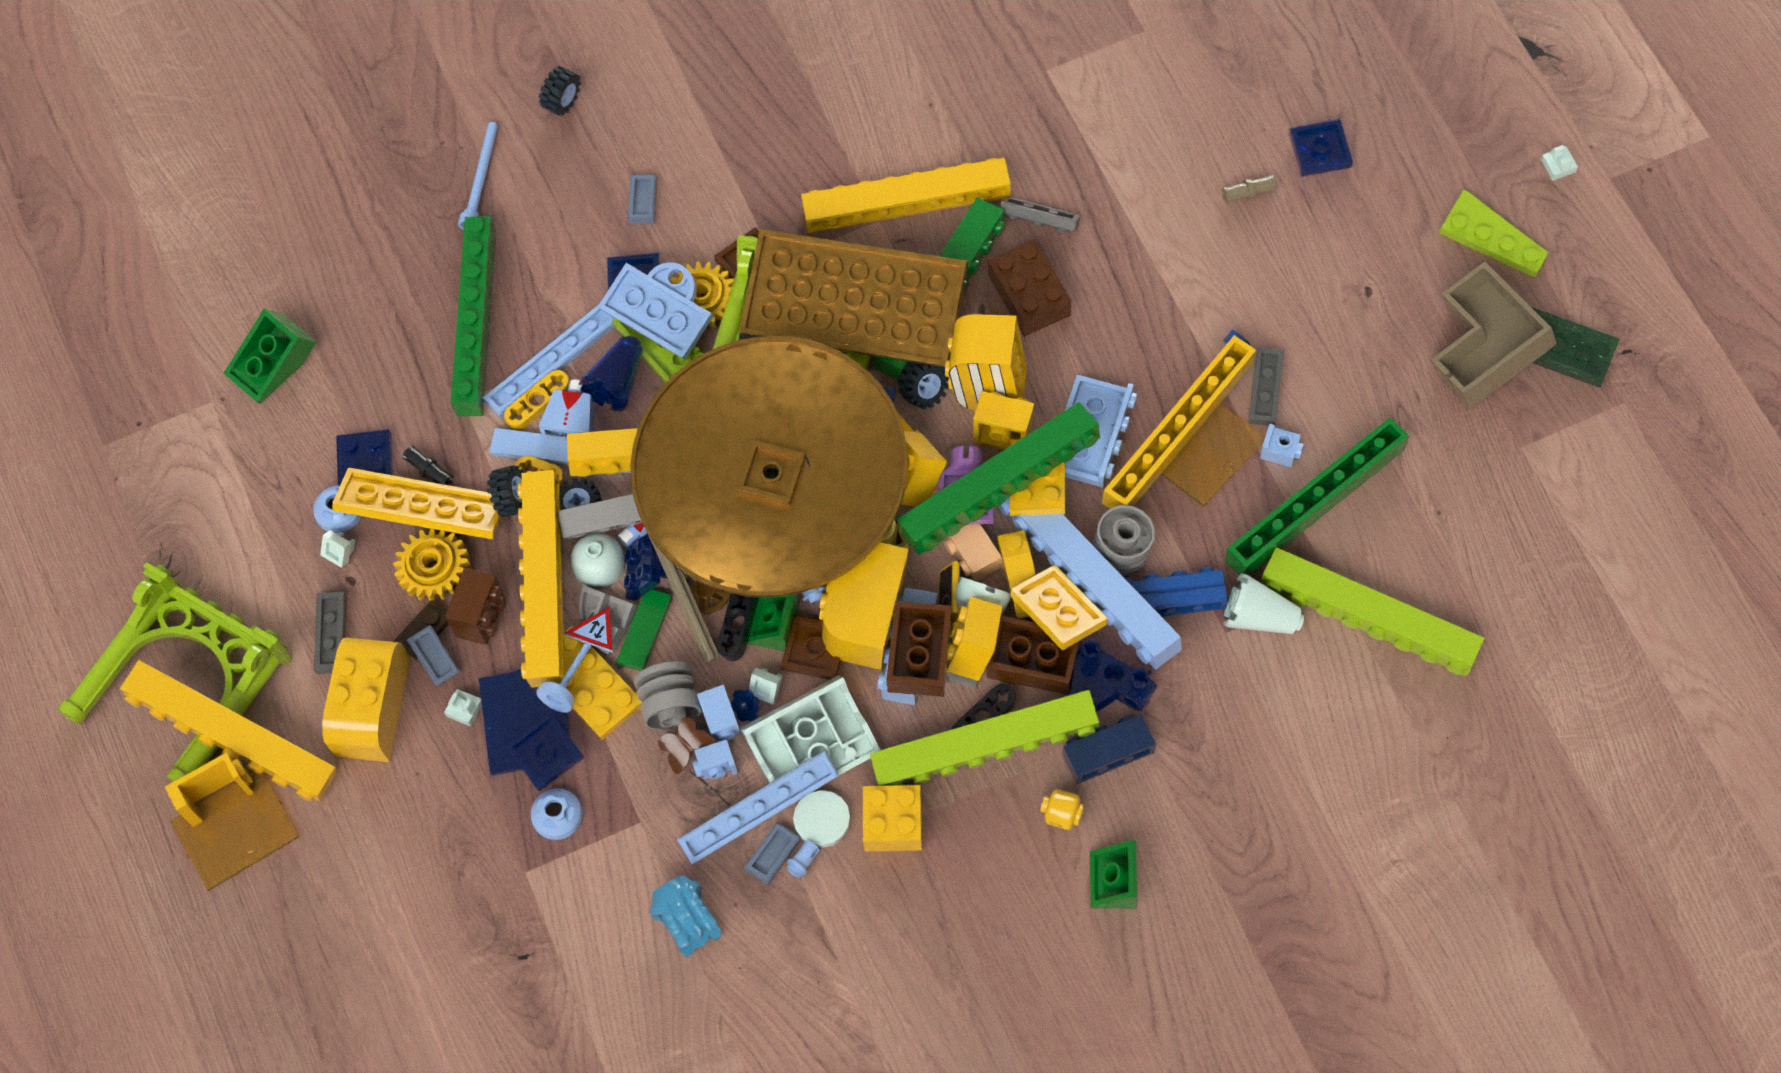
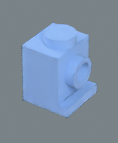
M1269 424L1260 459L1292 468L1294 458L1300 459L1304 444L1299 442L1301 435L1274 428L1275 425Z
M727 739L694 750L697 760L692 761L697 777L703 776L704 779H718L723 777L728 771H731L732 775L738 774Z

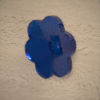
M749 689L745 691L736 690L733 693L734 699L730 703L732 710L736 712L737 718L740 721H754L758 718V711L761 709L759 699Z

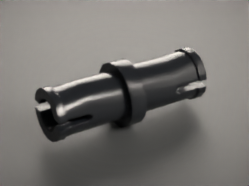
M414 445L409 446L404 451L402 459L418 469L422 477H428L437 484L451 485L454 476L441 468L433 457L428 458Z

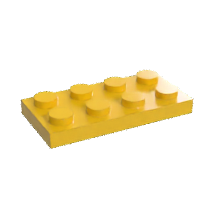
M564 635V673L566 675L585 643ZM592 646L566 686V689L574 697L572 709L601 740L605 739L639 710L642 704L637 694Z

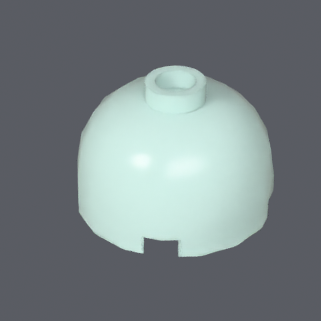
M588 534L581 538L572 549L570 556L571 568L577 580L584 586L607 588L616 583L624 573L626 561L624 551L617 540L607 534Z
M959 577L955 590V599L959 609L961 605L966 606L971 596L1001 605V615L1004 613L1011 594L963 577Z

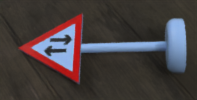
M610 606L564 633L565 636L582 641L585 644L560 684L543 682L537 689V696L548 707L559 712L571 711L574 706V697L566 689V686L591 645L613 653Z

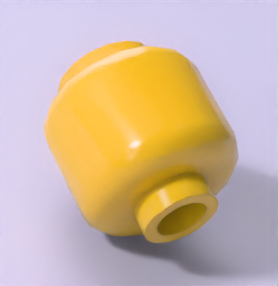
M1055 789L1050 797L1044 796L1040 812L1045 813L1044 819L1048 825L1071 830L1074 825L1079 826L1085 805L1081 804V799L1077 794Z

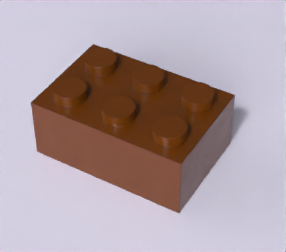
M1035 239L988 260V276L1010 314L1017 316L1018 326L1024 337L1071 316V299Z
M895 601L886 679L888 692L944 697L952 624V606Z
M1001 616L995 650L986 666L987 678L1069 695L1081 640L1062 651L1036 622Z

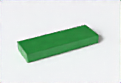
M645 588L616 660L618 665L638 671L645 669L672 602V595Z

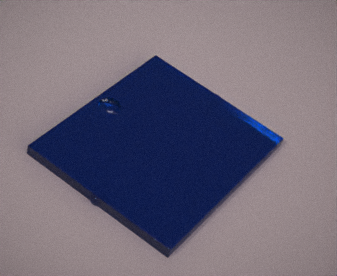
M521 669L479 678L491 776L526 769L533 770L536 767L573 760L567 712L556 711L544 704L537 696V689L539 687H531L528 681L523 679Z

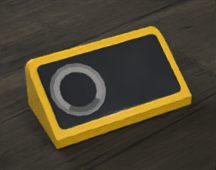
M953 561L939 572L938 605L952 606V623L953 621L956 622L959 612V606L955 599V590L960 577V563L958 561Z

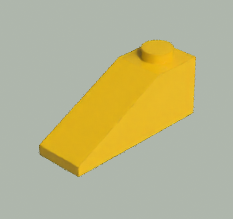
M1024 530L997 536L998 551L1002 556V567L1010 594L1012 588L1036 575ZM1011 597L1016 618L1021 620L1032 619Z

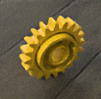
M697 261L696 268L692 269L689 264H686V269L693 275L697 286L696 297L693 303L714 316L710 324L713 328H716V320H722L734 279H730L728 271L722 272L720 265L712 269L710 262H707L705 267L702 268L700 262ZM677 272L678 278L671 277V284H679L683 279V273ZM705 294L704 297L697 298L698 295Z
M421 529L419 530L420 537L418 539L413 535H409L411 544L401 543L404 552L395 553L400 561L393 563L395 569L398 570L394 574L397 580H401L399 584L402 589H407L406 591L409 596H413L416 593L418 599L422 601L427 594L429 600L433 602L435 594H439L440 598L444 600V592L449 591V593L454 594L453 585L458 584L464 567L468 568L471 566L469 560L466 559L469 557L467 549H463L465 547L463 541H457L454 533L447 537L446 531L441 530L437 535L434 529H430L429 535H425ZM437 561L434 567L427 568L430 562Z

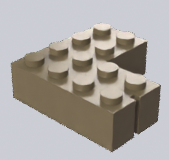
M1484 261L1442 293L1448 311L1468 332L1432 358L1431 361L1437 376L1451 391H1454L1455 395L1470 410L1557 343L1552 328Z

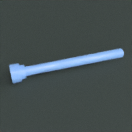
M495 122L488 123L468 206L459 217L458 226L463 230L465 217H479L477 209L498 125Z

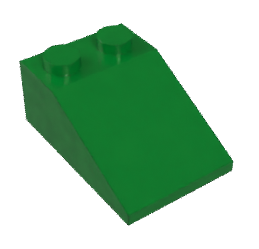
M263 309L223 374L257 403H261L305 362L317 342L283 313Z

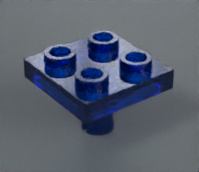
M648 533L627 548L624 556V561L627 564L624 588L626 589V599L636 601L660 583V577L668 578Z

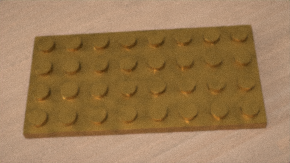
M760 229L739 333L754 337H795L817 342L835 350L945 368L946 361L950 360L951 353L950 349H948L949 338L953 337L955 321L958 318L968 262Z

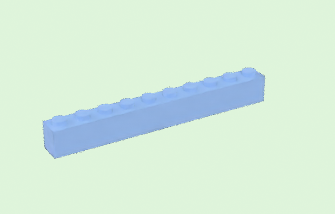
M1009 498L1001 506H998L1001 513L1005 516H1010ZM1063 514L1010 516L1018 531L1024 530L1030 537V541L1035 549L1039 552L1043 550L1048 556L1050 564L1052 566L1056 565L1108 618L1107 625H1114L1122 641L1127 645L1131 643L1143 663H1149L1156 670L1182 650L1181 637Z

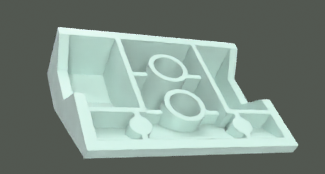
M839 675L740 727L769 783L822 751L826 752L839 775L870 759V753L880 751L868 724L848 691L844 678Z

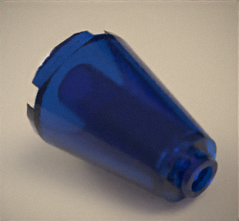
M633 336L620 337L580 379L579 385H582L580 388L581 392L590 394L593 402L600 406L607 403L612 405L610 408L612 411H624L629 403L643 353L641 342Z

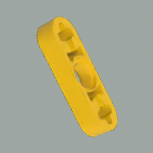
M560 370L550 372L507 407L504 417L508 427L512 430L520 431L545 412L551 396H548L547 391H550L551 395L555 390L568 391L569 379L567 374ZM554 381H557V382H559V383L562 382V386H561V387H559V386H557V385L554 386V385H553V382H554ZM536 395H541L545 398L544 402L538 406L532 405L530 401ZM514 414H517L518 416L521 415V416H522V419H521V420H518V419H516V418L513 419L512 416H513Z

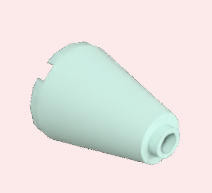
M1241 573L1238 576L1237 580L1242 582L1239 588L1233 586L1224 612V616L1228 617L1229 620L1223 621L1224 626L1283 634H1293L1295 630L1299 631L1301 629L1304 615L1301 614L1300 607L1249 575Z

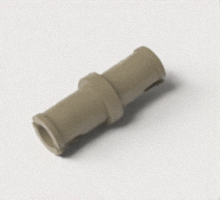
M1273 175L1255 180L1245 179L1243 183L1223 187L1222 197L1226 204L1244 198L1251 200L1256 195L1276 191V181Z

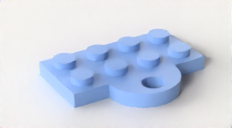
M672 262L656 266L648 275L626 263L598 305L600 310L684 360L687 359L714 317L710 312L693 303L697 292L696 281L693 275L684 266ZM677 272L683 273V279L679 284H671L673 274Z

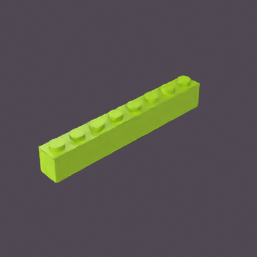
M1277 547L1262 575L1261 584L1277 594L1290 598L1294 604L1313 608L1323 617L1338 619L1348 628L1361 629L1376 640H1386L1394 644L1397 649L1418 654L1421 659L1428 663L1443 665L1448 671L1456 675L1463 674L1468 676L1485 639L1482 636Z
M1087 690L870 753L878 786H899L914 781V784H921L930 781V776L939 773L942 776L953 775L958 772L957 768L968 765L972 769L985 765V760L996 757L997 761L1008 759L1013 756L1012 752L1022 749L1024 753L1036 751L1041 748L1040 744L1051 741L1052 745L1068 741L1067 736L1078 734L1079 737L1088 736L1095 733V728L1100 727L1090 691Z

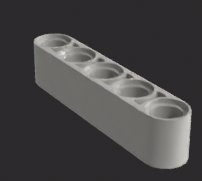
M633 494L557 512L562 539H573L642 523Z

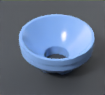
M340 486L325 489L319 494L314 503V517L318 525L327 532L329 530L334 533L346 532L356 526L362 517L335 512L327 507L329 500L336 496Z
M555 788L543 792L536 798L531 808V821L534 828L541 836L547 839L560 840L567 838L579 828L582 822L583 810L580 801L574 794L565 789ZM558 802L562 805V811L558 816L552 817L546 814V808L550 803Z

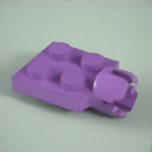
M964 445L952 449L950 467L943 470L939 478L938 492L983 464V453L980 448L969 445V458H964ZM994 507L984 513L979 520L969 524H993Z

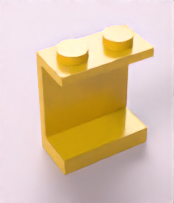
M227 752L165 786L176 810L192 827L203 822L194 803L231 782L236 781L248 796L254 794L249 785L253 783V779L248 770L243 768L238 758L233 760Z

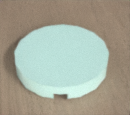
M823 790L811 792L803 797L796 806L793 816L795 830L799 837L804 841H811L820 848L833 846L838 843L848 832L851 821L848 806L844 800L833 792Z

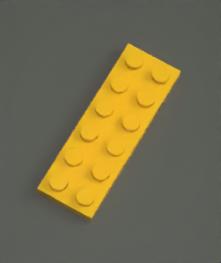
M353 468L347 469L332 503L333 511L492 540L501 516L497 514L498 510L493 509L494 502H490L491 494H488V492Z

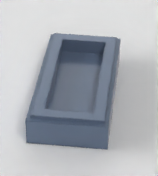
M656 175L630 176L629 224H654L657 189Z
M431 625L407 639V642L436 687L460 673Z
M777 822L746 864L744 870L769 886L797 847L801 838Z

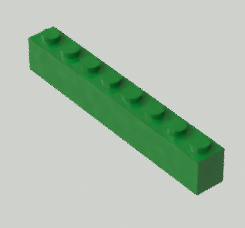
M980 198L975 199L939 257L968 262L962 295L968 287L971 275L977 274L983 256L991 252L994 245L993 240L997 235L1000 236L1006 227L1004 209ZM874 356L875 370L898 381L902 380L899 377L900 372L905 373L906 371L903 368L905 364L911 366V363L908 361Z
M491 216L465 217L451 390V405L457 417L483 416L484 411L483 397L485 396L496 230Z
M1080 402L1076 403L899 517L897 522L901 534L918 555L925 551L933 550L939 542L949 536L956 535L962 527L970 522L979 520L984 513L993 507L1001 506L1007 498L1016 492L1024 491L1030 483L1040 477L1047 476L1052 469L1061 463L1070 461L1081 450L1092 447L1100 439L1099 424Z
M1389 417L1227 548L1225 562L1238 575L1241 573L1251 575L1272 557L1276 547L1282 550L1402 453L1406 448L1409 435Z

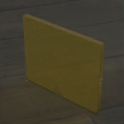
M1219 404L1161 475L1204 507L1264 442L1265 437L1236 416L1235 413Z
M256 772L250 774L253 783L249 785L254 793L250 796L236 782L196 805L195 807L203 822L195 827H192L182 815L170 821L187 852V857L191 859L208 891L299 838L281 806V800L277 799L263 773L261 775Z

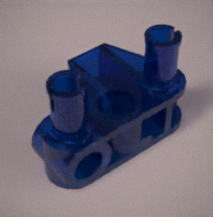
M1094 640L1084 642V646L1082 645L1076 655L1070 695L1089 690L1096 713L1116 700L1137 711H1142L1150 703L1157 685L1149 678L1145 669L1130 667L1101 650L1099 644ZM1110 679H1116L1117 682H1112Z

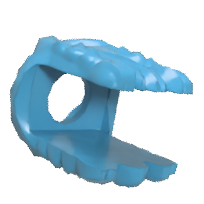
M681 875L655 889L652 894V905L649 909V914L654 920L663 922L675 939L679 951L685 957H688L694 953V948H700V946H705V942H710L708 937L717 941L721 938L722 932L717 921L701 900V884Z

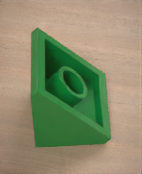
M799 595L759 597L747 644L785 652L793 619L797 615L800 604Z
M1130 840L1090 851V907L1094 909H1136V841Z

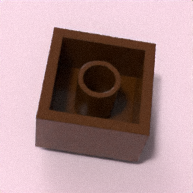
M464 567L445 615L448 624L457 638L487 645L489 638L495 635L497 629L496 619L499 612L502 613L506 605V597L496 576Z

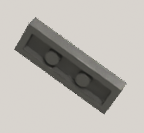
M1006 196L1000 204V208L1004 209L1005 216L1008 218L1021 219L1022 217L1031 220L1030 222L1034 225L1045 226L1048 224L1055 226V229L1061 232L1074 231L1079 226L1081 215L1009 196Z
M1257 347L1249 424L1276 425L1284 350Z
M344 592L317 593L314 671L316 674L332 673L338 646L341 640L345 638L346 594Z

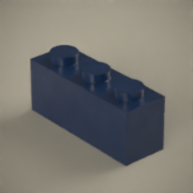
M1142 714L1135 717L1133 715L1125 716L1118 721V724L1111 727L1101 726L1095 729V733L1084 738L1074 737L1063 746V757L1076 785L1153 754L1156 743Z

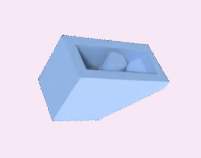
M724 684L697 694L710 734L717 742L726 739L728 742L735 738V735L740 734Z

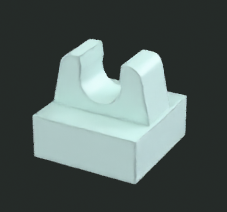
M1564 145L1553 148L1551 152L1543 154L1541 162L1552 181L1573 174L1578 168L1569 150Z
M329 530L323 535L320 555L342 568L349 563V557L355 549L356 541L354 539L350 541L344 539V533L342 532L334 533Z
M755 668L751 675L748 695L774 704L778 699L782 674L774 675L769 673L767 668Z
M456 689L448 702L444 714L446 717L471 727L483 701L481 698Z

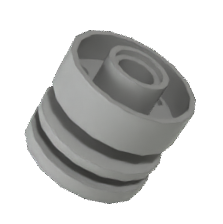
M1120 505L1109 509L1102 515L1097 525L1092 545L1125 577L1135 574L1144 566L1155 539V528L1151 519L1144 511L1134 506Z
M673 661L656 664L642 670L633 679L635 688L638 690L636 692L638 699L642 701L640 709L644 725L649 729L664 730L678 727L679 722L684 717L691 716L696 719L702 712L697 692L692 690L695 683L690 665L685 662Z

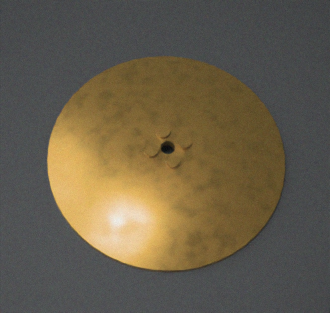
M783 336L754 337L719 346L692 360L676 372L659 390L645 411L637 429L631 456V485L636 508L647 533L664 556L681 571L709 587L731 594L762 598L799 594L821 587L849 572L863 561L877 547L891 527L903 500L908 472V454L904 429L890 397L879 382L856 361L833 348L810 340ZM769 468L779 470L778 476L774 479H767L764 476V472Z

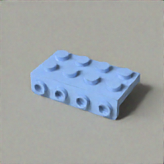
M1081 375L1076 376L1065 411L1080 402L1099 424L1100 439L1092 447L1081 450L1070 461L1066 462V478L1102 488L1106 478L1111 479L1115 466L1114 463H1111L1113 455H1119L1122 446V440L1119 437L1121 431L1126 433L1130 421L1127 412L1129 408L1134 409L1138 394L1133 393L1134 384L1128 383L1127 388Z

